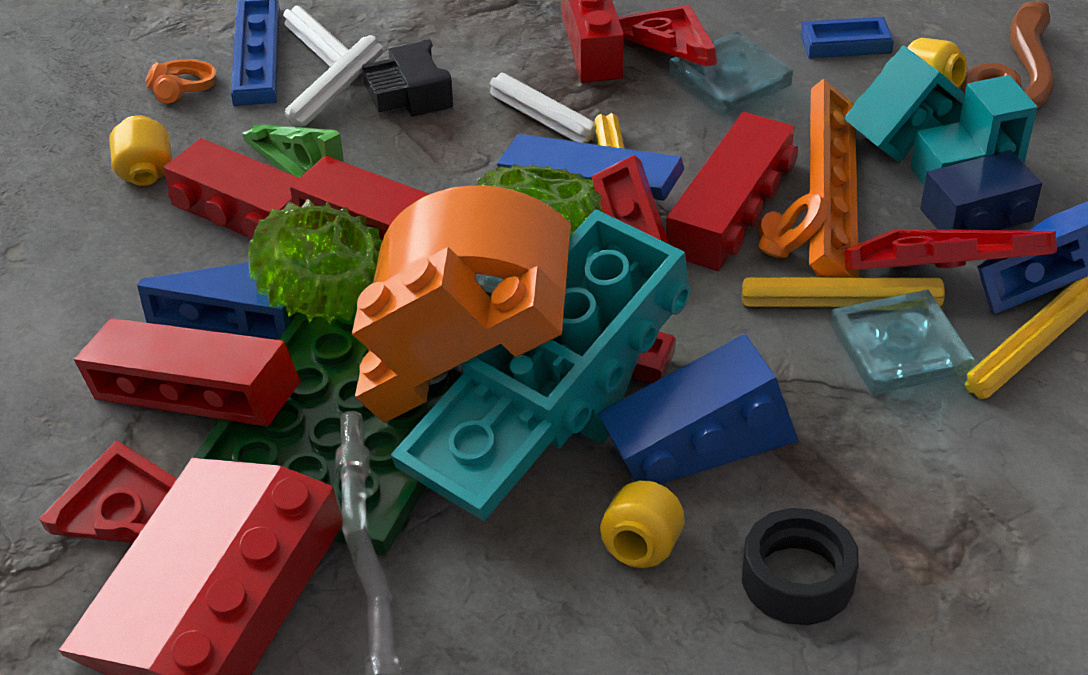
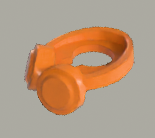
M179 59L164 63L155 62L147 74L145 80L146 88L153 90L155 97L160 102L166 104L180 101L183 92H201L213 87L216 83V69L207 62L193 59ZM190 74L202 80L190 81L177 76Z
M809 193L797 199L782 215L775 211L766 213L760 219L757 226L758 234L761 238L758 247L763 253L772 257L788 258L791 251L796 250L807 242L822 226L829 212L828 202L817 193ZM808 208L803 222L795 229H792L799 214Z

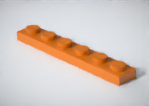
M822 79L811 88L810 193H817L829 204V212L822 226L809 239V265L819 277H859V269L846 270L844 255L845 249L858 244L856 128L844 119L854 103L825 79Z

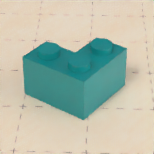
M903 45L895 56L885 64L882 72L865 93L858 97L844 119L877 147L900 163L914 146L916 131L958 123L960 121L965 93L938 70Z
M1010 75L967 83L960 121L958 123L916 131L910 168L924 186L927 171L1011 150L1025 164L1038 107Z

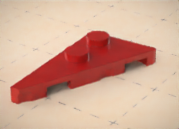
M690 5L618 16L624 39L703 66L717 65L715 46Z
M893 229L845 249L846 270L909 267L934 263L937 268H956L966 265V261L1049 255L1057 252L1056 231Z
M116 440L39 520L44 529L52 535L134 543L177 478Z

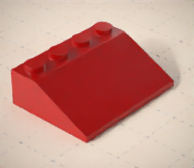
M192 458L59 651L62 656L104 675H251L344 524L334 486L278 465Z

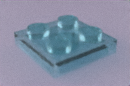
M738 31L712 41L716 49L717 65L703 66L679 57L670 59L669 74L722 115L792 85L793 70Z
M929 290L832 309L830 325L871 395L963 376L972 370L974 357Z

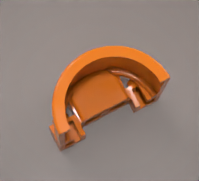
M461 186L441 190L417 200L404 209L391 223L384 235L373 283L361 293L357 301L358 308L352 335L368 348L369 353L363 357L360 364L355 398L385 423L427 402L430 379L499 344H502L514 357H517L562 335L571 223L555 209L534 197L511 189L494 186ZM475 275H489L504 280L497 285L490 298L477 282Z

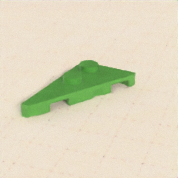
M257 124L251 130L243 133L244 141L279 170L299 178L325 155L344 162L341 135L336 130Z

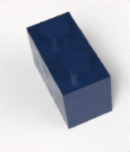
M1011 150L927 171L920 210L937 229L1001 230L1034 220L1042 182Z

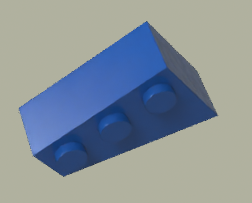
M746 333L598 413L613 445L634 482L642 480L663 484L799 441L777 378Z

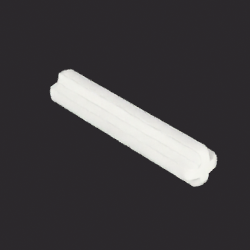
M295 6L292 10H285L283 14L286 18L285 26L330 67L349 50L301 6Z
M373 35L362 37L286 108L285 116L294 127H304L363 73L362 65L373 63L382 55L383 46L378 42L377 38Z
M500 73L496 78L493 77L491 79L490 85L492 87L490 93L498 100L574 142L588 143L590 140H594L596 136V124L594 121L506 73Z

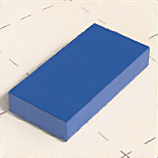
M884 17L806 21L801 24L800 35L808 58L892 53L894 39Z

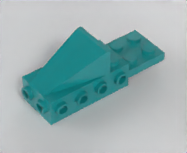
M595 209L570 237L562 335L517 357H514L502 344H499L462 363V376L391 454L395 467L484 522L549 444L560 449L572 433L580 432L602 445L609 435L598 413L623 400L640 353H645L652 347L661 327L672 314H679L689 300L691 287L688 280L685 252Z

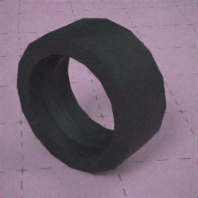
M788 508L771 512L754 523L745 538L742 585L749 600L765 615L784 623L811 625L830 620L846 608L854 593L859 567L858 546L847 528L835 518L816 510ZM787 548L807 549L825 558L834 567L835 574L825 581L813 584L792 583L776 576L767 568L764 558L775 551Z

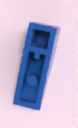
M1088 201L1050 216L1029 230L1056 231L1057 252L1049 255L987 259L977 266L991 313L998 314L1088 276Z
M259 261L143 278L137 284L146 323L278 340L309 298L303 268Z

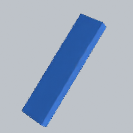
M237 0L231 84L233 106L277 103L280 13L278 0Z
M518 134L497 162L501 176L595 190L592 175L635 155L642 161L653 198L665 201L684 171L680 156Z

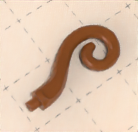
M1041 0L1024 3L1016 12L1009 31L1010 45L1030 78V84L1024 92L1037 105V110L1047 102L1054 87L1053 69L1040 41L1041 35L1050 23L1049 6ZM999 63L979 64L966 72V77L961 85V91L965 93L967 83L1010 75L1021 87V78L1009 66Z

